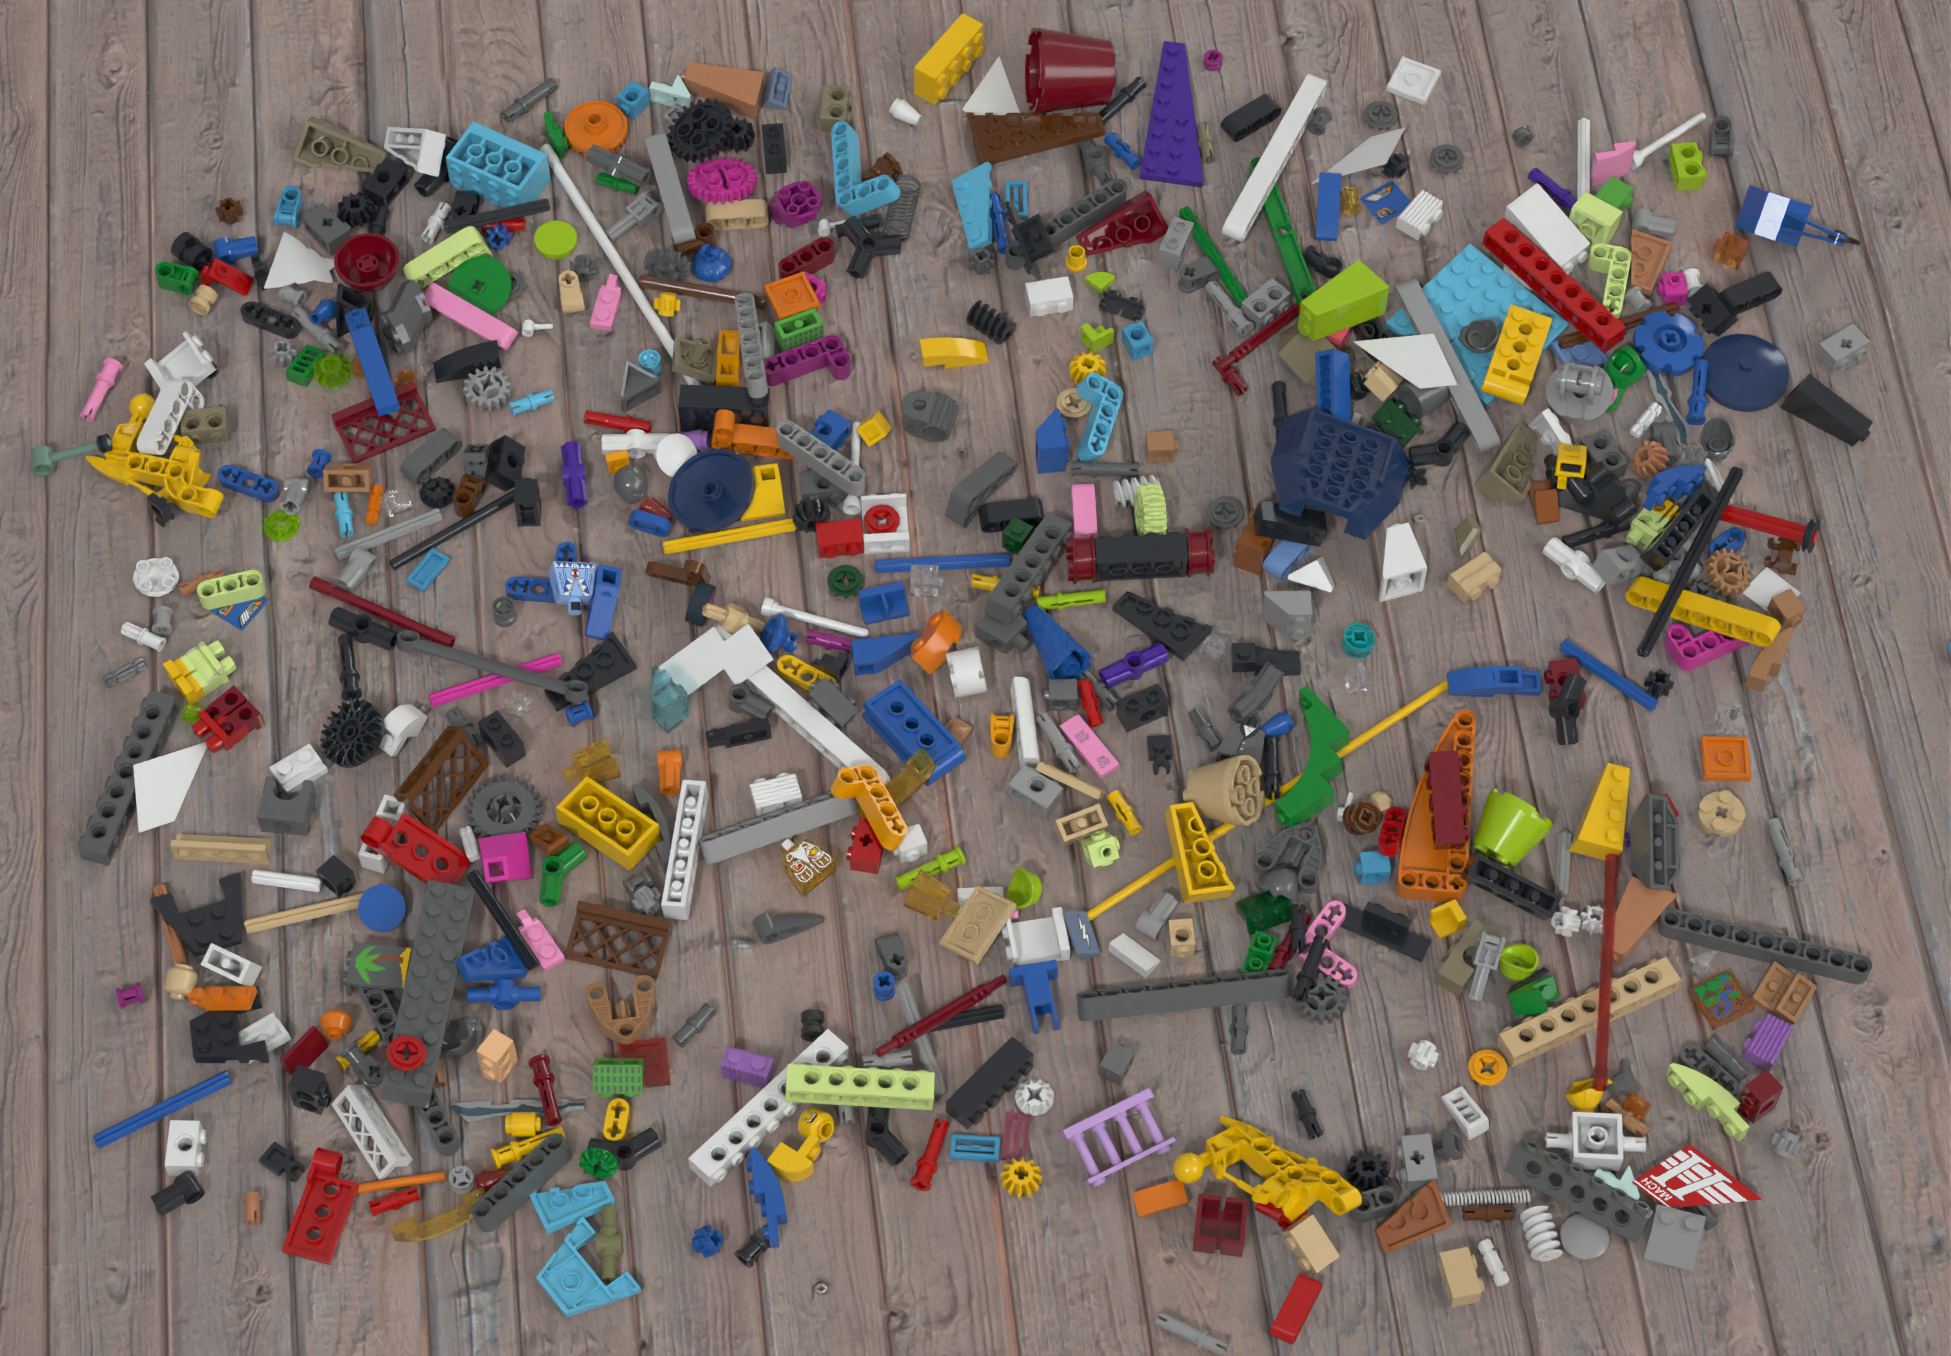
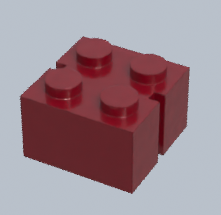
M1199 1194L1192 1251L1215 1254V1249L1220 1250V1255L1242 1257L1248 1199L1226 1197L1224 1211H1219L1221 1196Z

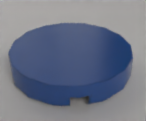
M380 884L369 888L363 893L359 900L358 913L360 920L367 928L385 933L393 931L402 923L406 913V904L404 897L397 889L389 885Z

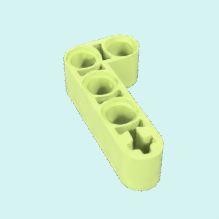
M469 226L407 263L403 267V272L407 280H415L420 289L470 258L477 256L493 258V254L479 231L475 227Z
M1596 243L1590 249L1588 267L1593 271L1607 274L1602 305L1608 311L1613 310L1610 313L1617 319H1620L1631 262V252L1624 247Z

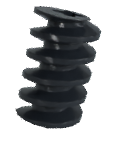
M982 300L977 301L968 312L967 324L973 326L983 335H987L996 344H1002L1007 341L1015 331L1016 323L1012 322L1008 326L1009 318L1002 320V313H998L995 316L996 310L994 308L989 310L988 304H984L981 307Z

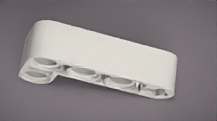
M167 379L164 382L138 437L137 449L140 453L163 455L185 410L202 409L204 407L202 394L189 380Z

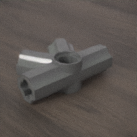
M595 144L587 152V162L606 170V173L616 178L625 179L640 187H644L651 177V170L648 169V166L633 161L619 152H611Z

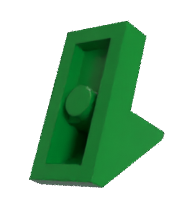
M1549 974L1507 993L1515 1016L1548 1011L1546 1004L1560 998L1554 978Z

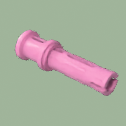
M105 358L103 362L104 367L101 373H98L96 376L97 383L80 414L82 419L87 416L85 420L87 422H93L108 389L114 387L115 378L118 372H121L123 369V365L115 359Z

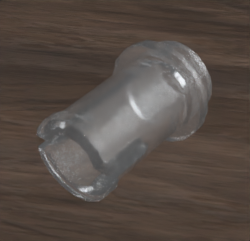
M1128 1087L1124 1090L1123 1099L1130 1098L1141 1091H1139L1138 1087ZM1135 1108L1127 1111V1118L1130 1120L1142 1118L1139 1110L1136 1111Z

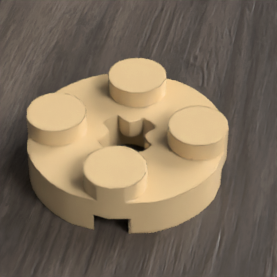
M1728 790L1706 795L1700 802L1697 813V820L1701 828L1711 835L1712 833L1719 834V837H1729L1736 834L1746 817L1743 804ZM1719 810L1724 811L1726 813V818H1723L1722 816L1717 817V812Z

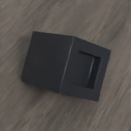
M840 652L837 658L824 654L821 660L815 658L813 667L833 677L838 684L849 668V655Z

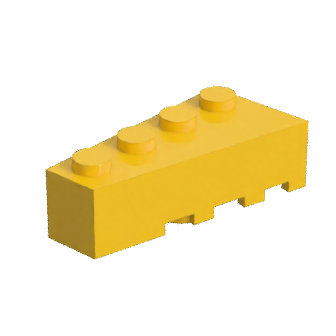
M1607 763L1598 774L1568 851L1608 862H1613L1623 851L1630 768Z
M1193 802L1170 805L1164 815L1183 903L1230 897L1235 887L1226 875V869L1215 852L1216 849L1213 842H1210L1205 832L1206 828Z

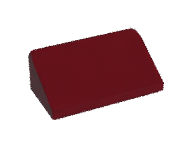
M311 1026L280 1058L283 1070L290 1076L293 1075L297 1065L309 1068L329 1047L328 1042L317 1027Z

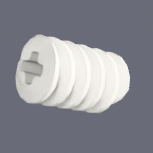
M1151 474L1148 476L1147 481L1144 476H1140L1139 483L1133 477L1130 480V484L1127 479H1123L1121 485L1115 480L1113 482V495L1116 506L1120 502L1123 508H1126L1127 501H1130L1133 507L1135 505L1134 499L1137 487L1145 483L1160 485L1158 477L1155 479L1154 475Z
M1535 1206L1528 1208L1520 1215L1523 1230L1526 1232L1525 1238L1529 1241L1528 1248L1532 1250L1530 1253L1531 1258L1542 1262L1556 1259L1563 1254V1251L1555 1250V1248L1560 1246L1559 1241H1552V1239L1558 1236L1557 1232H1549V1230L1555 1227V1224L1553 1222H1546L1552 1219V1214L1544 1213L1548 1210V1206Z

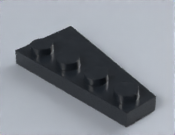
M1126 591L1112 608L1115 613L1155 642L1163 644L1165 649L1183 662L1211 634L1213 629L1212 626L1207 624L1203 626L1196 623L1195 619L1188 616L1182 617L1174 613V610L1167 607L1163 609L1156 606L1153 601Z
M612 631L607 635V639L604 642L598 643L592 648V652L584 659L581 658L575 663L573 669L565 672L558 679L566 682L571 680L585 682L588 686L587 695L637 668L633 659ZM547 689L544 690L546 698L556 712L574 703L566 700L564 694Z

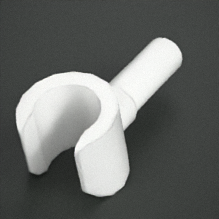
M822 219L818 227L819 236H828L830 229L834 228L836 224L844 223L846 220L829 223L828 220Z
M528 319L523 322L521 334L530 337L533 335L534 330L553 329V324H535L532 320Z
M1348 793L1344 807H1337V821H1343V812L1351 804L1353 793Z

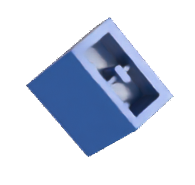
M1060 409L1054 410L1036 430L1035 458L1038 474L1065 471V462H1069V438L1065 436L1066 421L1065 418H1061Z

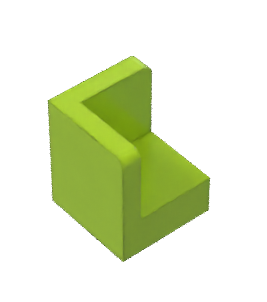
M1088 322L1080 326V340L1092 353L1114 343L1115 331L1112 327L1106 330L1100 325L1093 329Z

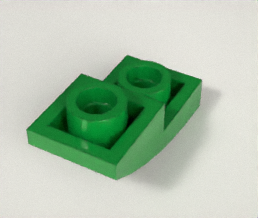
M544 112L545 128L549 143L557 156L563 159L564 150L568 149L567 137H563L562 128H558L557 120L553 121L552 112Z
M1256 930L1240 973L1267 970L1279 937Z

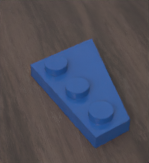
M506 936L498 942L490 943L483 949L478 948L460 956L456 961L465 982L522 979L528 973L522 959Z

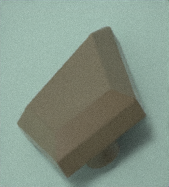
M1472 514L1455 528L1459 557L1463 559L1482 532L1480 525Z

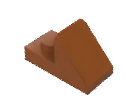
M1549 480L1531 482L1528 497L1537 525L1559 522L1557 490L1551 489Z
M547 823L527 836L532 845L542 850L545 858L555 856L568 846L567 835Z

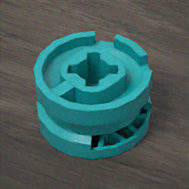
M1364 623L1349 625L1345 629L1342 639L1343 651L1352 658H1365L1373 650L1376 638L1375 633L1372 632L1370 626Z

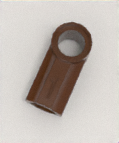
M704 222L697 225L694 230L696 240L675 245L672 239L675 251L681 252L680 256L682 257L700 250L703 244H710V247L716 246L717 241L712 224Z

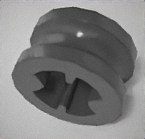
M1527 126L1516 129L1512 134V138L1518 147L1528 145L1534 138Z

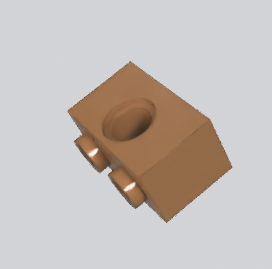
M327 463L323 469L324 492H370L373 485L372 463Z

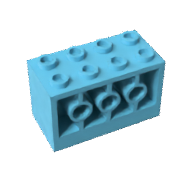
M474 121L446 157L450 184L457 189L477 192L480 198L489 201L492 205L503 208L536 201L551 181L547 154Z

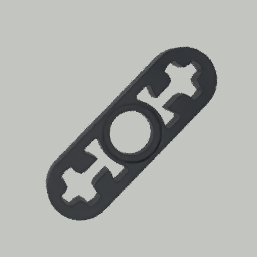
M246 302L240 309L242 319L247 324L286 339L296 338L300 333L299 322L292 316L256 302ZM268 317L276 318L274 323L267 324L264 322Z

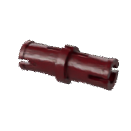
M1223 355L1216 357L1218 363L1224 359ZM1215 360L1212 361L1213 367L1218 364ZM1229 366L1222 372H1219L1225 384L1228 383L1237 396L1244 394L1242 389L1247 392L1248 386L1240 379L1235 368Z

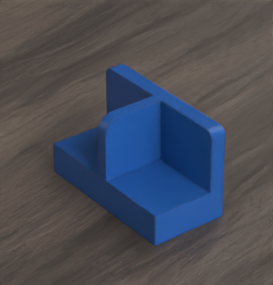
M903 581L858 591V603L865 625L909 615Z

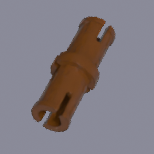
M1485 1203L1484 1206L1463 1205L1462 1213H1465V1215H1462L1463 1221L1484 1220L1485 1223H1491L1492 1220H1513L1514 1212H1511V1210H1514L1513 1204L1491 1205V1203Z

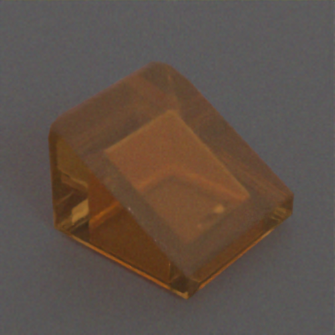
M1631 1090L1621 1106L1628 1111H1633L1635 1113L1634 1116L1642 1122L1648 1115L1651 1104Z

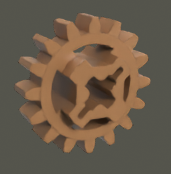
M1722 548L1720 551L1716 550L1706 559L1708 564L1704 566V569L1708 573L1704 576L1705 578H1710L1709 586L1715 585L1716 593L1721 590L1724 597L1728 594L1734 597L1737 594L1743 593L1751 585L1748 582L1752 579V576L1748 574L1751 567L1745 566L1747 559L1741 560V553L1734 555L1733 549L1726 551L1725 548Z

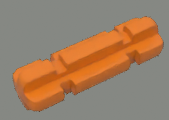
M373 484L371 486L365 517L367 525L375 526L377 524L384 489L382 485Z

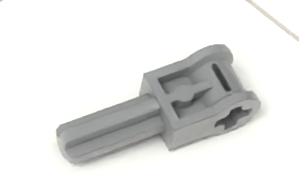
M645 191L641 193L634 202L625 208L627 215L606 230V235L610 240H616L635 224L642 228L662 213L664 209L663 204L656 202L650 192Z
M1480 930L1471 963L1476 964V969L1468 993L1469 999L1474 1001L1482 1000L1490 968L1497 970L1505 944L1504 935L1498 937L1486 933L1485 930Z

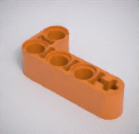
M718 410L715 413L712 436L713 449H726L733 452L741 451L740 454L795 459V457L778 446L776 428L735 423V414L730 410Z

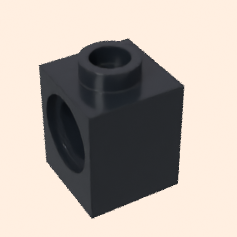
M332 855L316 870L322 884L338 898L344 893L350 892L356 883L354 872L335 855Z

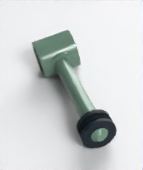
M108 434L97 436L95 442L56 453L49 446H35L31 449V472L36 476H49L54 472V465L57 461L99 450L101 453L112 451V441Z

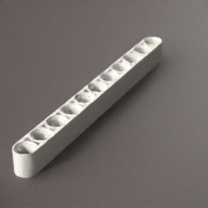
M1311 74L1306 76L1227 217L1222 229V235L1240 242L1244 241L1304 133L1308 122L1311 120L1314 109L1320 104L1329 81Z
M716 623L712 626L716 628L724 641L732 636L719 624ZM766 665L742 682L756 696L773 704V711L836 767L841 769L858 765H869L875 768L885 786L890 783L891 779L888 773Z

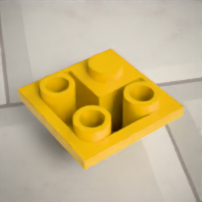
M778 464L753 467L755 493L750 506L740 517V521L785 515Z

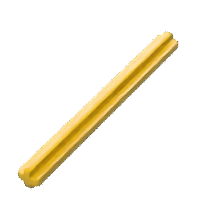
M788 518L667 540L662 545L664 553L671 554L796 530L793 519Z

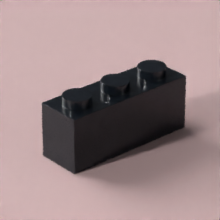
M1260 500L1253 515L1255 535L1320 547L1328 532L1325 512L1304 508L1301 517L1279 510L1278 503Z

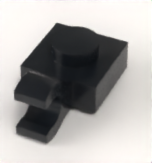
M154 492L147 497L150 510L156 515L155 521L164 528L165 522L174 519L169 501L163 496L160 498Z

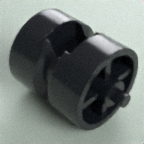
M190 232L180 234L171 246V254L184 262L186 266L195 268L198 272L201 271L204 265L208 266L213 257L212 249L203 242H200Z

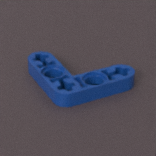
M563 542L557 547L555 561L567 562L564 559V554L566 551H570L568 562H577V548L573 543ZM511 577L505 583L506 595L513 600L556 603L550 579ZM515 586H519L516 591H512ZM536 586H541L544 588V591L541 594H534L532 589Z

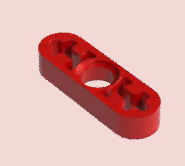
M1391 807L1385 812L1378 838V852L1383 856L1391 857L1399 853L1407 821V812L1403 808Z

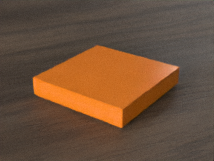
M804 271L763 285V290L779 321L813 308L816 310L821 309L820 302Z
M1701 736L1700 748L1703 781L1751 780L1748 737Z

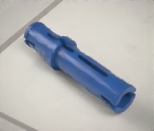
M991 193L992 208H990V217L992 218L997 252L1005 254V248L1009 244L1004 219L1006 216L1005 210L1002 209L1000 195L998 193Z

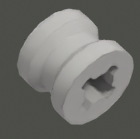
M457 1166L450 1171L449 1183L453 1193L458 1196L469 1195L475 1188V1180L471 1169L466 1166Z

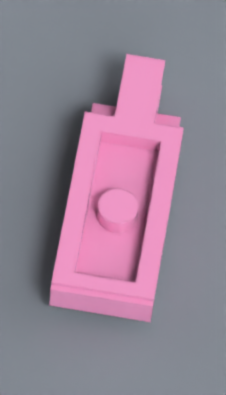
M609 274L607 285H602L601 289H599L590 320V328L612 332L622 297L621 287H618V275Z
M525 909L516 913L518 916L517 920L521 924L518 930L540 961V967L544 972L565 961V956L537 917L531 919Z

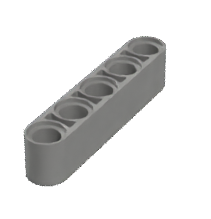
M783 420L777 424L776 438L780 448L849 495L860 496L865 492L866 481L863 469L794 422Z

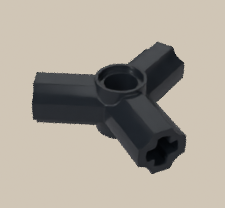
M851 216L840 226L842 232L856 248L846 270L851 277L864 279L874 256L900 255L901 253L899 235L875 236L869 234L856 216ZM867 244L871 246L872 249H866L863 247V245Z

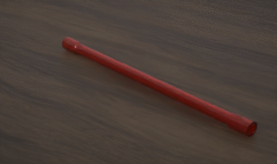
M1615 854L1605 856L1604 866L1605 889L1595 1067L1593 1069V1089L1596 1091H1605L1608 1087L1609 1024L1616 890L1619 875V856Z

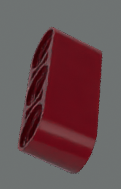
M821 237L783 258L779 262V280L803 271L812 275L833 263L835 259L833 240L828 237Z

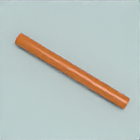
M445 1171L359 1184L357 1194L446 1181Z

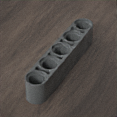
M554 1133L547 1136L472 1206L471 1214L481 1231L489 1233L497 1229L530 1198L533 1192L538 1191L569 1162L572 1152L562 1134Z

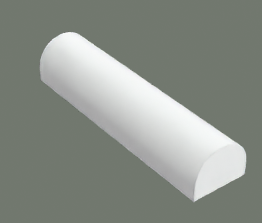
M1014 677L1010 687L1019 766L1022 768L1025 764L1030 768H1034L1038 765L1040 759L1030 681L1025 677Z

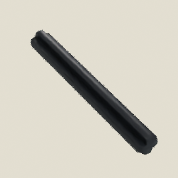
M545 198L444 221V229L446 233H453L469 226L480 227L547 212L550 210V204L548 199Z
M475 869L467 874L468 881L530 971L540 965V961L479 871Z

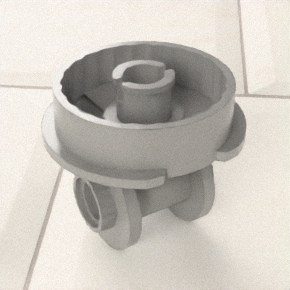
M1566 360L1565 364L1557 368L1550 376L1546 386V398L1552 411L1563 421L1576 425L1588 424L1601 417L1609 408L1613 399V384L1609 375L1600 366L1595 365L1593 368L1586 365H1576ZM1578 393L1585 395L1582 398L1575 397Z

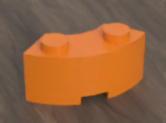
M945 609L939 613L932 614L928 619L923 634L915 639L911 645L912 658L931 675L947 659L946 653L953 642L955 644L958 643L962 634V626Z

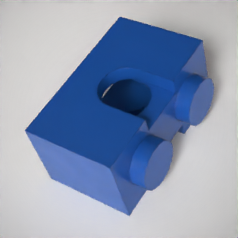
M828 409L823 416L820 415L815 422L816 428L808 431L814 437L835 451H838L851 434V421Z

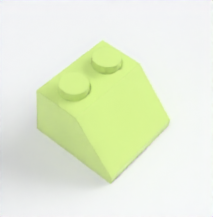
M1585 191L1573 205L1569 219L1590 242V250L1596 243L1609 244L1619 226L1623 211Z

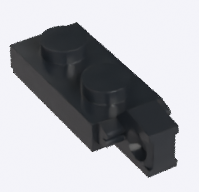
M768 718L756 719L742 724H733L728 727L715 728L705 732L709 748L725 745L727 749L772 738Z

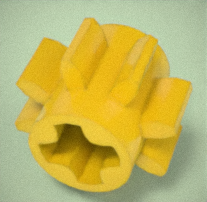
M660 292L659 297H654L653 307L658 309V315L674 316L675 311H680L681 301L676 299V293Z

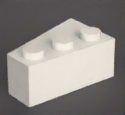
M387 127L384 149L404 160L407 165L414 167L417 172L438 177L445 148L446 134L428 129Z

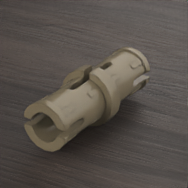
M1200 122L1196 125L1199 138L1198 145L1201 149L1203 163L1206 164L1208 160V164L1216 161L1213 147L1215 145L1214 138L1211 137L1209 123L1206 122L1204 126V122Z

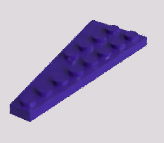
M1164 41L1140 170V179L1202 188L1203 175L1185 44Z

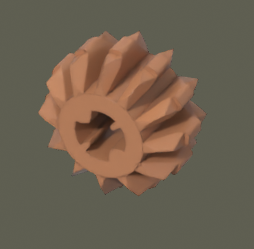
M1646 440L1644 445L1638 444L1637 451H1632L1635 456L1630 459L1633 464L1631 468L1640 477L1653 479L1663 469H1667L1665 463L1670 460L1667 456L1668 451L1660 443Z

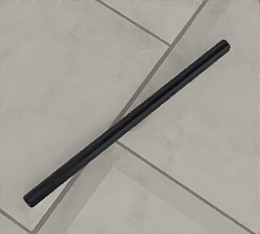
M1731 468L1715 499L1718 503L1702 523L1637 648L1638 656L1643 658L1649 657L1743 476L1741 468Z

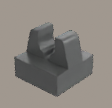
M1451 1127L1442 1129V1134L1436 1136L1434 1142L1438 1145L1443 1144V1148L1435 1150V1153L1441 1158L1463 1159L1461 1135Z

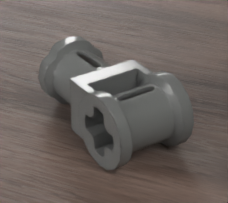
M355 1040L340 1054V1057L346 1058L355 1067V1073L361 1078V1082L366 1087H377L384 1078L385 1066L381 1062L376 1061L370 1054L366 1055L357 1046L358 1042ZM374 1071L377 1073V1076H369V1073Z

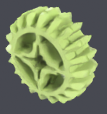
M1152 483L1139 485L1134 499L1137 536H1144L1148 533L1166 535L1167 512L1164 492L1161 486Z

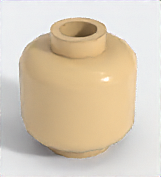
M174 964V967L168 968L163 988L166 992L170 993L169 998L184 1001V997H187V994L191 993L193 988L196 987L197 973L193 971V967L184 964Z

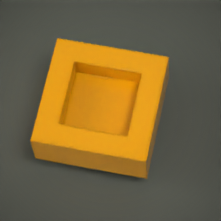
M627 450L605 454L608 474L616 473L621 467L630 465Z

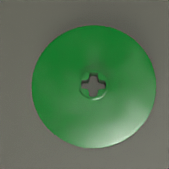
M477 256L464 261L454 270L449 279L447 290L492 316L507 303L512 290V280L508 270L500 261L488 256ZM478 284L483 285L481 291L477 290Z

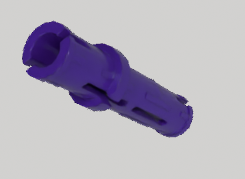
M1537 167L1530 171L1528 175L1529 180L1539 184L1545 192L1557 200L1560 206L1563 205L1570 211L1572 210L1573 205L1578 200L1571 195L1568 189L1565 190Z

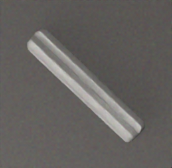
M1567 831L1558 834L1555 894L1561 897L1569 894L1571 852L1568 849L1572 843V834L1567 833Z

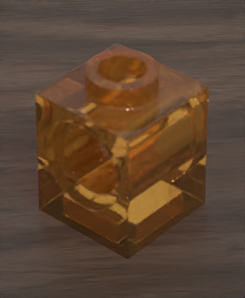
M1725 231L1722 239L1717 238L1713 250L1716 251L1714 260L1738 269L1747 253L1750 241Z

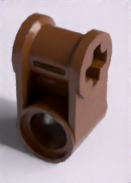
M467 473L463 474L453 494L454 510L457 516L465 518L475 511L479 501L486 492L487 481L472 478Z

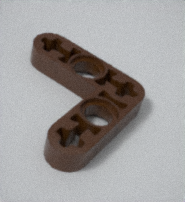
M688 559L685 560L683 568L649 561L645 574L648 576L695 587L698 581L709 584L711 576L703 563Z

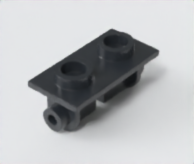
M1114 290L1102 292L1106 298L1105 300L1101 299L1099 304L1102 311L1117 315L1119 309L1122 308L1121 317L1135 322L1136 320L1141 321L1143 313L1140 310L1146 311L1142 300L1135 297H1130V299L1121 297L1122 294Z

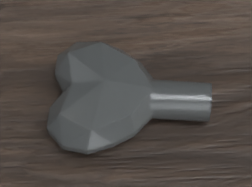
M1627 1059L1620 1061V1073L1611 1079L1612 1084H1608V1091L1612 1096L1624 1094L1629 1098H1635L1639 1095L1640 1087L1636 1079L1629 1074L1630 1061Z

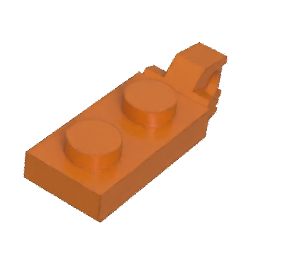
M207 986L204 989L200 987L193 988L191 993L187 994L191 1006L204 1007L206 1011L251 1010L257 989L255 986Z

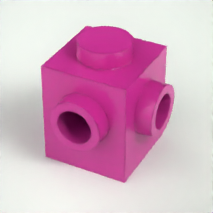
M1683 272L1661 274L1660 282L1656 284V292L1658 296H1661L1662 305L1675 302L1678 306H1685L1688 291Z

